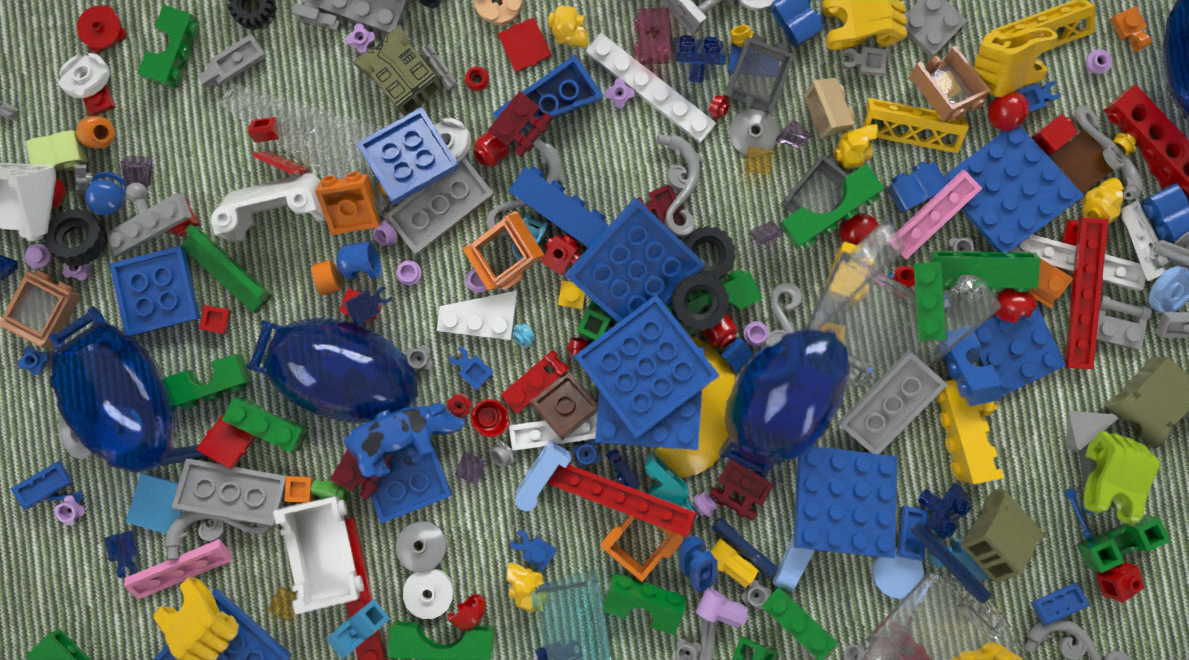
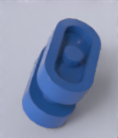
M690 536L681 543L679 549V568L686 577H690V583L697 592H703L710 588L717 579L718 561L710 551H706V545L700 537Z

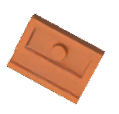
M1041 258L1038 289L1030 288L1029 292L1034 295L1036 300L1052 308L1054 301L1059 299L1074 278Z

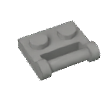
M1101 295L1097 341L1141 350L1147 320L1151 316L1152 308L1146 305L1135 306L1110 300V297ZM1110 309L1135 315V323L1105 316L1106 310Z

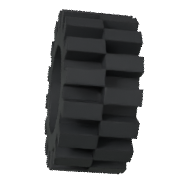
M228 0L230 2L227 4V8L230 10L229 13L246 29L250 27L252 30H256V26L263 29L265 28L263 24L266 22L269 26L271 24L269 18L274 19L276 16L273 11H277V7L274 4L276 3L275 0H260V8L252 14L244 11L243 6L247 0Z

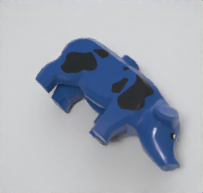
M434 403L430 406L408 407L391 414L390 411H384L377 414L375 420L352 430L351 434L344 438L343 443L348 447L352 456L359 460V470L364 477L376 476L379 478L390 473V470L386 467L384 456H393L406 451L413 463L424 460L427 457L426 455L435 451L430 443V436L434 434L447 435L461 431L465 419L455 417L446 409L443 403Z

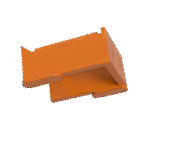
M518 211L506 215L504 219L473 243L462 248L488 291L498 288L508 290L522 280V272L545 256ZM507 230L524 258L496 278L479 250L503 231Z
M628 515L619 526L614 527L601 543V548L643 582L662 557L669 558L683 542V536L658 527L668 536L642 566L615 543L635 519Z

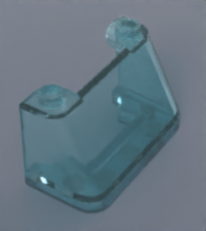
M597 570L535 586V592H531L533 608L538 607L541 614L548 660H611Z

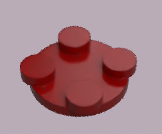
M109 5L90 7L81 14L77 21V32L80 39L89 46L91 51L97 54L113 46L117 41H123L127 36L125 29L122 28L120 18Z

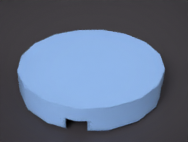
M1176 266L1164 272L1156 280L1150 291V307L1160 314H1163V312H1176L1183 307L1189 300V270L1185 267Z
M895 547V558L876 557L872 566L873 580L875 585L884 594L891 598L902 599L912 596L919 590L924 578V569L921 561L897 557V547Z

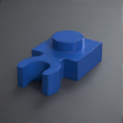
M1055 81L1048 82L1041 89L1038 83L1016 91L1022 93L1028 100L1029 113L1047 106L1045 101L1053 102L1061 96L1060 93L1056 95L1049 93V88L1056 85Z
M459 346L458 350L463 354L462 359L456 360L450 356L449 360L452 364L463 367L458 374L474 389L478 390L494 371L477 355L470 360L467 350Z
M519 529L517 534L523 537V542L517 544L511 541L510 546L516 550L523 549L526 551L522 558L541 571H544L557 548L537 535L531 541L528 534L524 530Z

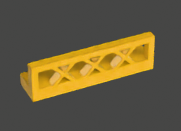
M1072 0L991 30V33L997 31L999 35L1006 37L1009 34L1040 27H1047L1056 32L1058 28L1065 26V31L1057 38L1055 45L1057 47L1095 33L1096 5L1087 0ZM1086 18V27L1075 30L1078 23Z
M868 98L866 104L867 115L863 127L870 125L872 118L883 120L886 126L878 130L877 138L953 153H959L969 128L965 116L956 121L951 119L941 123L942 119L935 110ZM904 124L909 127L910 131L900 135L895 134L892 128ZM924 129H930L934 135L927 139H921L917 133ZM949 133L958 135L954 145L944 143L941 138Z

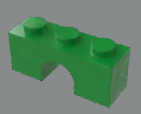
M163 4L155 28L163 35L169 37V46L162 53L145 51L137 74L147 81L175 90L177 84L182 80V70L185 61L190 58L193 40L199 34L200 22L191 13Z
M941 261L914 264L919 341H947L943 264Z
M233 354L212 361L214 374L212 380L206 385L199 381L194 370H185L162 378L171 407H181L182 410L197 406V401L205 399L206 402L219 399L221 398L220 393L229 391L230 394L245 390L244 385L250 384L252 381L244 356Z
M244 397L232 398L222 421L288 452L300 450L310 428L289 418H282L264 410L265 407Z
M1144 514L1140 522L1133 525L1124 523L1081 542L1077 546L1087 568L1102 573L1124 563L1122 556L1134 551L1149 552L1171 542L1161 518Z
M613 573L605 595L602 612L626 619L632 609L642 608L652 614L651 628L675 635L684 614L686 596Z
M779 587L762 605L816 659L827 660L840 645L836 639Z

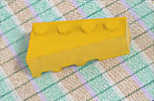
M955 379L945 380L948 385L936 396V400L941 405L940 421L947 433L945 445L948 452H951L953 462L950 463V468L953 476L956 477V480L971 484L1004 478L1002 469L996 470L993 460L995 457H998L995 446L992 447L986 437L990 431L988 423L979 414V411L983 409L982 404L969 407L965 398L959 395Z

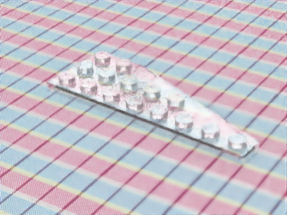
M232 84L218 104L249 126L252 120L276 117L280 139L272 141L324 177L335 175L337 179L345 178L346 174L353 171H359L361 175L368 174L375 194L374 204L380 216L385 213L392 203L388 196L378 192L377 185L379 181L356 144L384 127L365 123L355 118L337 115L334 112L306 104L288 101L278 96L267 95L236 84Z

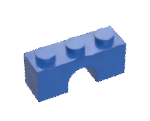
M969 327L947 332L948 340L941 341L940 345H938V353L941 359H945L950 377L954 378L957 382L959 395L965 398L969 407L999 400L1003 383L993 365L979 367L971 364L978 362L982 346L973 329Z

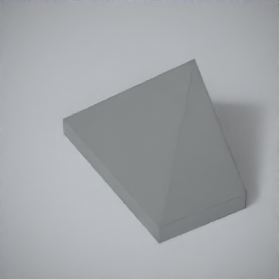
M1068 410L1066 447L1071 450L1080 451L1096 437L1099 431L1107 429L1118 420V417L1113 414Z

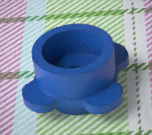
M28 346L24 349L25 354L18 361V366L20 369L31 371L33 375H39L47 365L48 355L46 352L36 351L33 346Z
M588 440L587 443L582 445H574L573 453L577 456V465L580 468H585L587 464L599 463L601 456L596 451V442L594 440ZM586 451L589 452L588 456L584 455Z

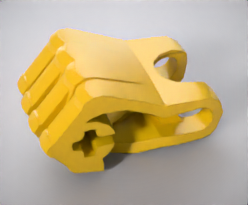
M823 0L821 3L823 14L826 17H837L845 23L843 27L831 30L827 34L825 39L826 46L830 50L853 48L863 44L873 35H876L879 47L894 45L896 42L907 37V30L904 26L907 25V18L904 14V3L901 2L902 0Z
M1040 27L1009 34L1006 37L999 35L997 31L986 34L983 42L980 44L979 54L976 55L974 69L990 88L991 92L989 94L1003 97L1024 85L1043 81L1046 78L1048 68L1037 57L1043 52L1054 49L1058 38L1057 33L1050 28Z
M187 577L180 585L184 595V603L181 609L177 612L174 608L160 606L154 613V619L163 631L171 653L178 660H216L219 652H223L229 645L228 642L238 633L239 625L233 616H228L222 611L221 613L219 612L214 596L203 582L193 577Z

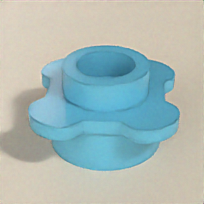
M525 323L520 326L517 324L513 328V337L520 346L523 345L525 348H528L532 345L531 342L535 340V336Z

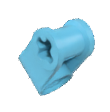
M526 213L523 221L540 246L548 231L550 222H541L532 218L531 214ZM514 242L512 246L513 254L516 260L520 261L524 257L518 254V247Z

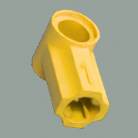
M720 538L710 551L718 561L717 569L721 572H726L746 588L756 578L758 570Z

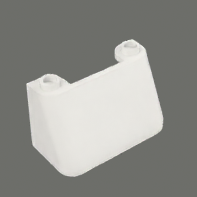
M0 163V229L19 230L20 237L26 238L27 241L44 238L43 234L48 232L56 182L54 165Z
M305 173L228 193L212 214L211 222L214 235L233 243L246 241V231L249 227L256 226L254 213L286 205L295 213L312 214L317 222L326 221L315 192L321 180L311 173Z
M339 496L287 506L273 511L275 523H281V526H284V529L280 530L281 536H285L295 583L292 588L293 592L298 591L296 592L297 600L292 601L295 614L357 600L360 597V592L364 590L362 577L357 576L344 518V515H347L345 500H340Z

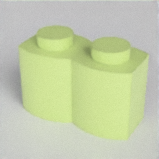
M74 130L25 141L30 164L54 165L56 174L58 170L65 168L67 171H73L74 165L88 163L85 146L80 143Z

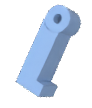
M548 440L516 490L515 503L520 510L530 511L536 507L537 496L557 466L560 464L566 468L571 461L570 451Z
M794 534L772 581L775 586L788 593L795 589L800 576H802L815 551L793 548Z

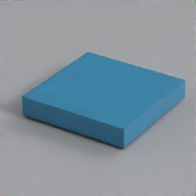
M141 473L126 523L167 534L169 527L182 513V511L171 508L179 483Z

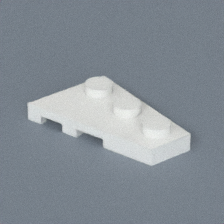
M1136 200L1122 207L1121 218L1127 226L1147 281L1155 279L1172 267L1170 260L1153 252L1154 243L1159 241L1139 201Z
M518 291L440 306L437 331L512 340Z

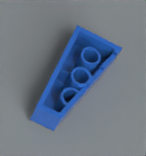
M575 55L522 91L524 95L539 106L538 111L534 114L539 120L545 112L553 119L600 102L604 97ZM512 99L493 112V118L495 120L504 111V109L508 106ZM527 123L521 132L533 128V126Z

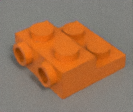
M353 171L346 174L345 178L337 179L335 175H329L321 179L315 192L331 235L378 228L381 221L374 204L375 194L368 174L361 175L359 171Z

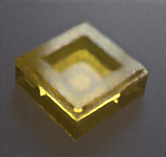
M748 146L744 171L770 175L773 149Z
M280 586L267 610L291 621L295 615L292 601L297 600L296 593Z

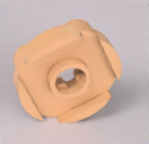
M474 0V5L480 18L498 26L513 22L518 17L523 5V0H502L503 4L499 6L497 2L492 3V0Z

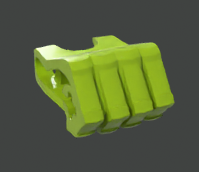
M1099 431L1096 437L1088 444L1085 456L1096 460L1097 465L1095 470L1089 474L1086 482L1084 507L1097 514L1108 510L1111 500H1113L1116 506L1117 518L1133 525L1140 522L1144 515L1147 495L1160 467V461L1142 443L1135 442L1129 437H1122L1116 433L1109 434L1106 431Z

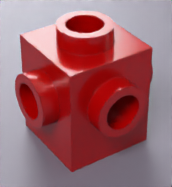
M569 234L551 237L544 247L546 253L541 262L560 275H563L581 257L579 252L582 247L577 244L578 240Z
M1125 561L1102 573H1096L1102 595L1121 603L1134 597L1135 594L1145 588L1138 566Z

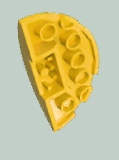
M693 336L689 337L697 347L705 348L704 356L719 373L720 377L702 390L698 451L656 448L655 454L680 478L697 475L714 465L733 442L741 417L740 391L730 366L710 345Z

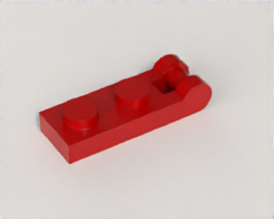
M554 349L501 394L516 414L570 369L566 363L562 364L557 358L558 354ZM548 364L555 370L551 375L544 369Z

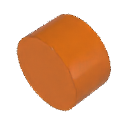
M333 260L312 265L313 279L321 296L341 291L340 277Z

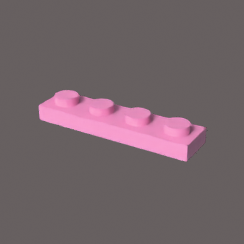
M962 170L903 225L888 242L907 260L970 201L982 187L965 170Z
M218 539L180 555L178 560H168L126 577L124 587L139 600L180 583L187 577L197 576L231 562L232 553Z

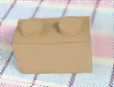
M836 78L813 81L803 96L821 140L849 130L854 125L855 116L852 108L847 107L843 86L838 84Z

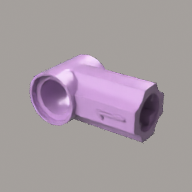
M711 588L706 589L695 611L699 616L710 622L716 623L718 620L737 628L744 625L748 618V609L743 604L729 600Z

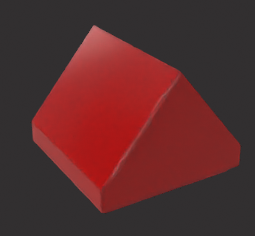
M276 117L251 121L247 132L255 143L280 139Z

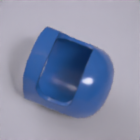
M112 172L97 173L93 176L86 189L85 202L89 209L97 214H114L118 212L125 202L126 184L124 179L118 174ZM101 177H109L115 179L121 184L123 191L117 184H115L112 181L97 179Z
M372 241L348 244L339 249L336 261L338 270L343 277L355 280L358 277V271L366 272L371 279L381 277L382 268ZM370 262L374 265V270L372 269Z

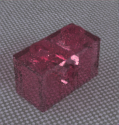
M669 7L639 9L638 18H634V33H639V42H635V57H640L642 65L669 64L671 59ZM650 33H653L655 40H650Z

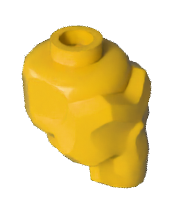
M559 5L555 13L550 12L548 27L552 28V33L556 37L557 43L566 44L570 47L587 48L589 39L584 28L585 15L578 14L575 7Z
M877 124L867 125L841 134L837 148L833 149V156L843 169L860 168L864 165L865 160L872 159L873 150L870 140L877 138Z
M1115 177L1109 178L1098 187L1086 193L1082 207L1084 218L1109 219V225L1119 217L1124 199L1122 193L1124 188L1119 179Z
M510 562L507 567L506 578L507 581L512 583L509 597L515 599V605L529 612H535L539 606L544 607L548 598V592L545 591L543 576L529 568L526 569L521 565Z

